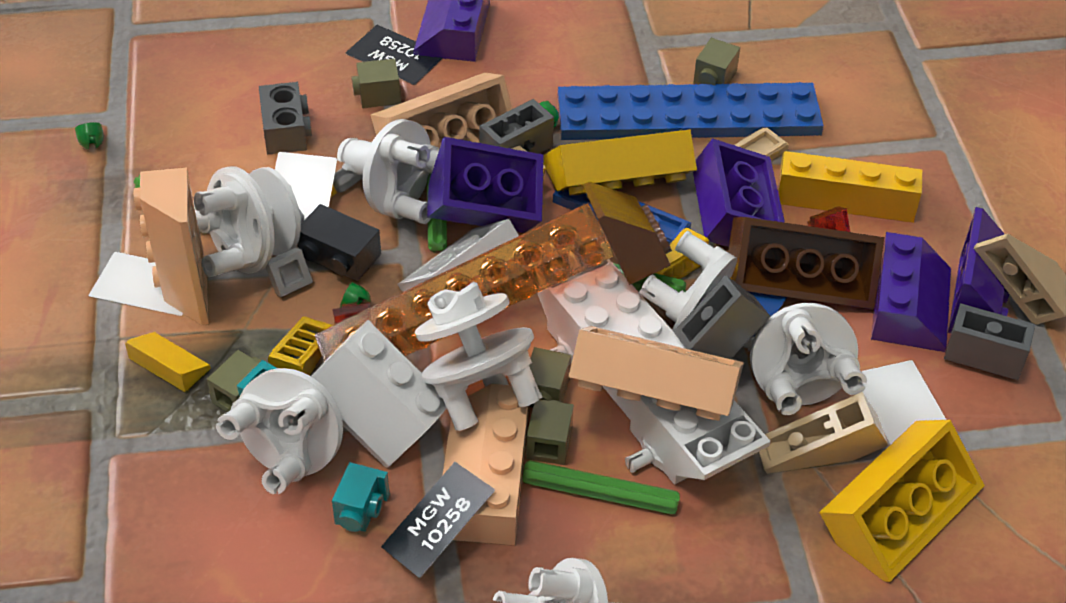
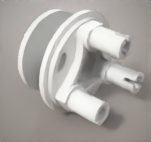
M235 166L221 168L212 176L207 191H200L194 195L193 201L199 230L202 233H209L219 251L206 255L202 259V267L208 277L233 270H239L247 274L261 271L267 266L272 255L278 256L295 248L299 241L301 223L304 221L305 215L299 209L292 185L288 184L286 179L272 168H258L250 174Z
M472 282L459 292L443 290L432 296L427 305L433 318L415 330L418 341H430L455 333L459 334L463 346L437 359L422 373L424 382L435 386L439 397L443 398L455 430L459 431L467 429L478 422L465 391L468 385L482 380L485 387L490 384L509 385L506 376H508L519 407L534 404L542 398V393L539 391L529 367L532 361L527 350L534 339L532 330L530 328H515L481 338L476 325L501 312L510 302L504 293L483 297L476 282Z

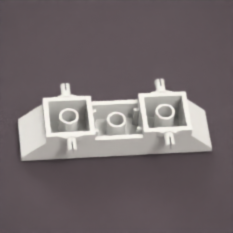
M592 239L529 266V273L547 317V330L558 344L557 347L550 350L570 354L571 363L579 329L589 326L685 348L673 330L650 304L639 295L632 284L629 285L626 277ZM603 386L631 420L630 431L641 443V451L625 457V464L632 473L651 463L663 470L674 485L686 478L705 480L770 446L771 441L735 400L729 416L721 415L720 420H712L697 416V408L681 405L679 411L666 409L656 405V398L641 395L640 401L630 400L617 396L618 389Z

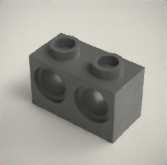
M298 82L259 86L267 155L307 150L306 137L312 136L310 116L303 117L304 114H309L306 94L300 95Z

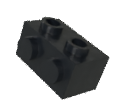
M319 204L301 223L297 247L302 250L306 260L323 265L338 275H345L358 281L381 255L380 230Z

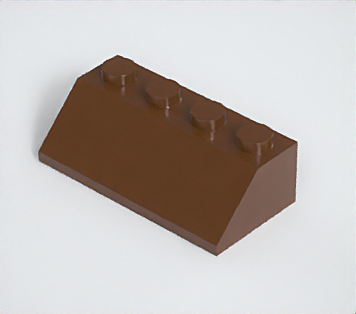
M592 182L583 184L597 219L629 285L671 266L666 254L671 252L672 249L647 204L641 207L634 196Z
M733 217L728 253L737 258V264L731 278L748 292L874 309L885 237L751 217Z

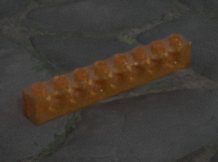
M586 203L315 334V338L325 362L352 333L369 320L406 357L443 339L418 341L415 335V330L419 326L433 318L427 304L430 298L440 291L452 290L459 292L472 282H476L483 297L499 293L506 294L510 302L507 306L509 307L522 300L529 299L534 294L555 284L562 283L569 277L590 267L601 264L603 261L613 257V254L600 224L589 204Z

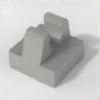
M295 247L271 258L266 266L275 293L280 297L313 282L302 250Z

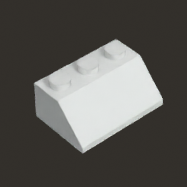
M507 219L472 229L397 285L401 291L430 312L427 305L430 298L443 290L459 292L472 282H476L483 297L490 294L497 288L495 282L502 277L506 279L522 269L520 263L531 255L511 221Z
M369 320L352 333L311 375L328 390L335 400L341 414L343 426L385 468H388L415 443L447 409L443 398L439 397L435 386L425 383L422 373Z

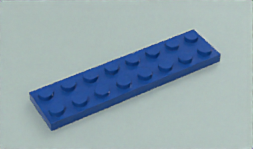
M813 83L558 87L561 140L615 139L691 129L692 138L748 137L762 128H768L778 136H822L824 127Z

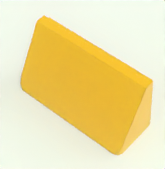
M156 332L131 338L125 342L130 360L183 392L190 389L211 369L210 364Z

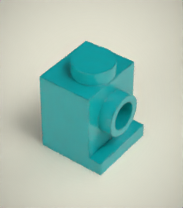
M349 462L332 499L335 524L349 531L366 532L371 518L378 517L383 501H388L390 496L388 472Z

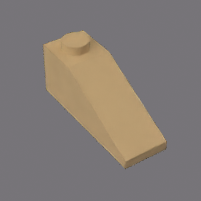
M1008 233L975 245L974 249L1033 324L1037 325L1066 317V274L1055 260Z
M861 392L766 433L765 435L771 441L770 446L759 451L764 470L768 474L854 461L887 447L889 444L875 410L864 393Z

